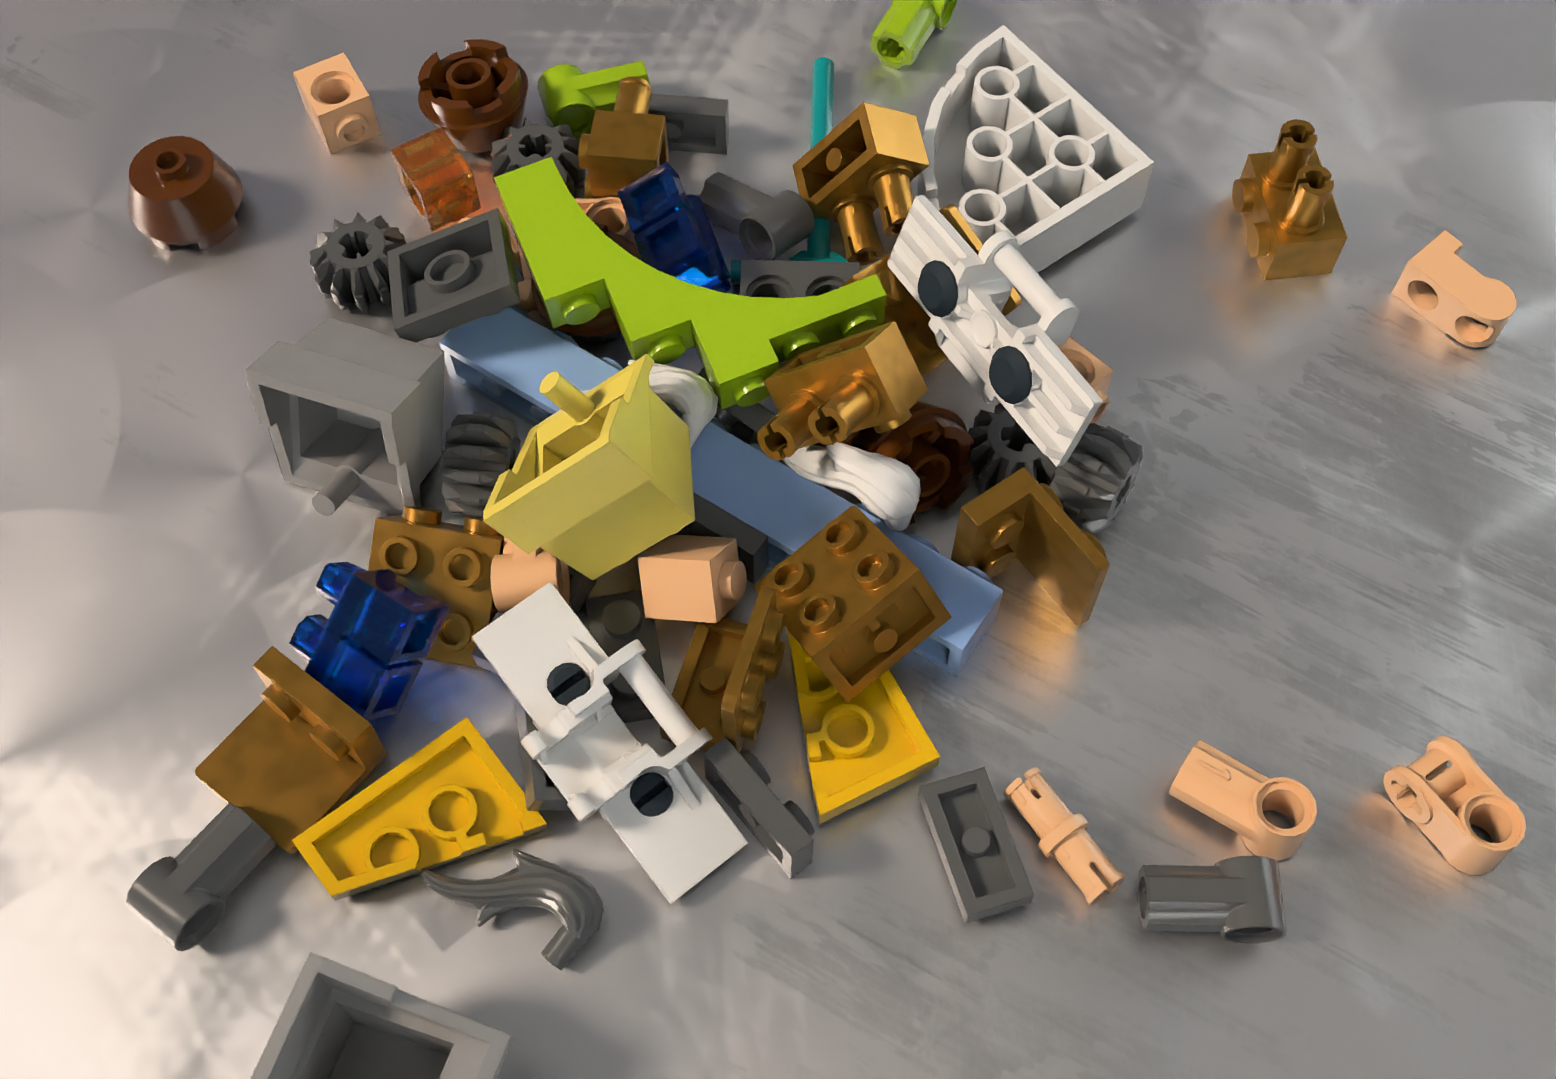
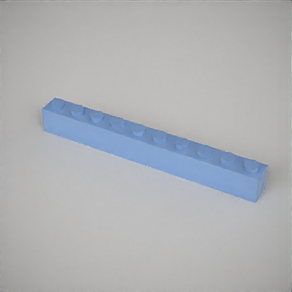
M517 305L509 306L497 314L484 316L450 329L439 341L441 350L445 351L444 361L451 378L532 426H536L560 410L557 405L539 390L542 380L549 373L558 372L578 390L583 391L593 389L623 369L612 359L606 357L599 359L583 350L574 339L563 331L554 330L552 332L534 322ZM670 408L679 418L682 417L683 414ZM712 418L705 426L691 448L693 492L767 535L768 559L771 568H774L777 564L788 558L849 507L857 506L919 568L952 617L912 651L953 676L957 677L997 617L1003 590L995 586L987 574L972 566L962 567L941 555L931 542L919 535H906L901 531L889 529L884 520L877 517L864 504L857 503L854 505L831 492L828 486L812 482L798 475L778 460L769 458L764 454L759 444L752 443L749 445L728 433L725 427L715 418Z

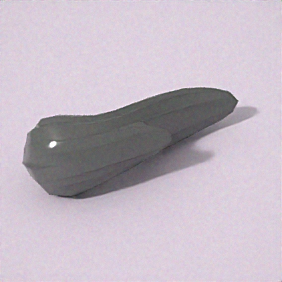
M517 849L513 850L517 867L495 878L479 880L457 879L428 869L421 870L422 879L431 889L457 904L476 909L479 912L477 917L478 927H481L496 915L511 909L532 906L541 907L552 912L563 925L542 950L541 954L549 963L560 970L565 968L584 942L590 939L600 928L604 908L603 902L593 885L576 873Z

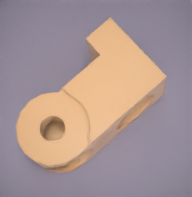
M1444 230L1407 262L1392 294L1458 342L1474 348L1487 347L1496 341L1514 313L1517 299L1507 284L1498 279L1483 276L1461 259L1458 253L1463 243Z

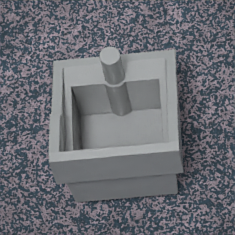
M333 318L327 319L295 344L283 341L275 343L246 369V381L259 424L268 427L284 481L319 491L312 498V504L317 512L325 516L332 515L345 500L393 515H403L404 506L422 507L420 484L442 456L445 351Z
M310 952L250 1079H497L513 1037L503 1031L399 990L397 986Z

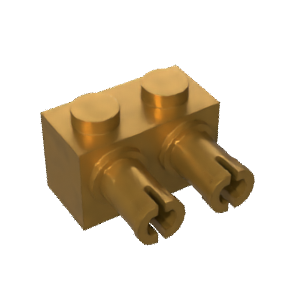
M635 76L626 77L619 82L614 111L595 110L590 134L582 133L579 167L580 169H588L584 198H621L628 202L634 210L638 235L664 237L672 195L665 115L648 114L652 97V88L648 81Z
M866 102L857 107L792 165L799 195L807 202L813 216L839 223L845 244L847 261L860 262V266L876 261V257H881L884 253L880 237L877 233L873 212L879 207L884 233L890 237H898L914 201L910 182L930 166L916 115Z
M1293 119L1282 125L1274 152L1248 154L1240 179H1236L1233 183V206L1237 213L1243 214L1248 229V252L1252 258H1257L1264 280L1329 274L1332 272L1348 238L1332 195L1334 180L1330 181L1332 175L1328 169L1322 167L1315 148L1318 139L1317 134L1313 135L1315 128L1304 120Z
M892 321L796 354L764 380L779 413L760 428L757 440L760 448L769 458L783 460L785 457H791L799 448L816 443H822L825 446L834 445L836 442L845 443L857 436L860 430L874 427L876 433H884L908 421L912 416L909 409L928 391V388L896 322Z

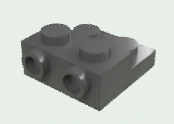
M498 208L387 251L393 327L399 338L417 343L427 338L438 337L450 329L484 316L497 314L509 306L520 303L518 283L524 281L518 242Z

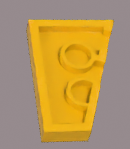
M786 628L819 825L938 766L940 760L939 753L889 669L847 703Z
M466 717L295 837L292 842L330 896L337 901L420 873L422 869L429 870L547 830L548 825L538 811H527L525 793L468 717Z

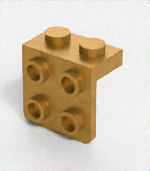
M404 506L403 515L376 518L358 634L362 645L377 650L465 666H476L477 663L471 655L476 647L472 636L490 624L493 619L495 604L491 591V564L495 555L503 554L504 536L486 524L483 518L466 516L464 526L441 522L442 511L425 507Z
M766 586L760 588L748 624L722 618L718 623L698 622L672 696L696 728L700 730L705 727L713 737L700 750L707 751L726 737L740 753L745 738L755 741L759 734L766 708V701L760 700L765 679L776 680L785 651V642L780 641L785 623V613L776 611V589ZM660 726L661 739L672 741Z

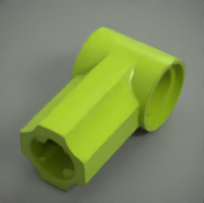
M892 0V6L871 36L870 50L878 55L883 65L899 70L901 66L912 65L935 28L943 30L947 26L955 10L957 0Z
M643 61L583 73L581 69L574 65L559 64L550 67L542 73L538 79L537 89L546 117L549 116L555 127L569 124L571 132L574 133V138H580L582 133L588 134L591 131L595 110L614 111L621 79L635 76L648 81V83L649 79Z

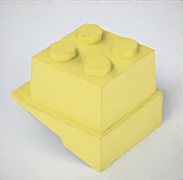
M645 354L585 394L558 372L549 373L542 380L539 390L557 405L560 410L529 430L512 471L508 469L499 475L484 509L483 521L527 554L541 547L592 581L613 568L627 563L637 554L664 538L678 533L685 526L695 521L689 427L650 389L649 374L654 360L648 354Z

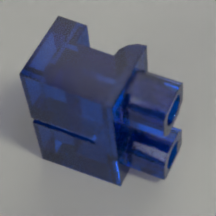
M665 162L618 191L644 263L690 284L718 292L727 293L730 291L732 286L729 278H731L702 200L697 195H686L679 174L668 162Z
M349 562L329 563L324 567L316 588L319 595L335 605L329 619L321 614L306 616L298 623L289 644L308 661L305 669L306 673L367 721L399 714L423 665L418 659L426 658L451 606L431 594L418 595L395 581L397 575L390 569L366 571Z

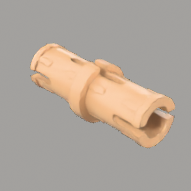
M1038 767L1028 770L1024 773L1027 780L1023 783L1021 778L1018 777L1006 788L1003 795L1008 801L1012 802L1041 839L1038 848L1045 857L1050 858L1054 856L1086 896V901L1090 905L1099 902L1104 897L1102 893L1106 891L1107 894H1110L1125 880V876L1116 869L1086 830L1089 827V823L1081 813L1074 815L1043 778L1042 772Z

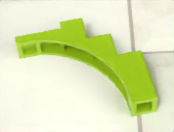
M552 156L494 177L504 210L553 329L564 324L578 325L585 323L597 316L601 310L611 307L633 360H638L645 354H648L654 360V363L664 365L681 357L685 350L695 347L722 409L735 404L741 407L751 406L766 399L770 393L764 380L779 369L780 362L788 361L796 354L875 328L879 324L884 323L887 294L877 274L819 296L767 298L718 292L684 282L658 271L629 254L606 236L584 213L571 195Z

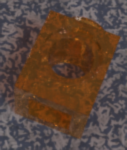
M439 127L391 149L401 187L431 232L451 222L459 221L468 214L481 209L473 171L443 128Z

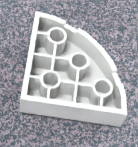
M1003 25L967 52L956 64L954 75L947 81L944 87H940L933 99L922 136L930 166L918 175L917 196L925 195L938 211L948 204L955 205L983 245L995 233L1008 230L1018 240L1019 246L1017 250L1038 273L1140 209L1154 161Z

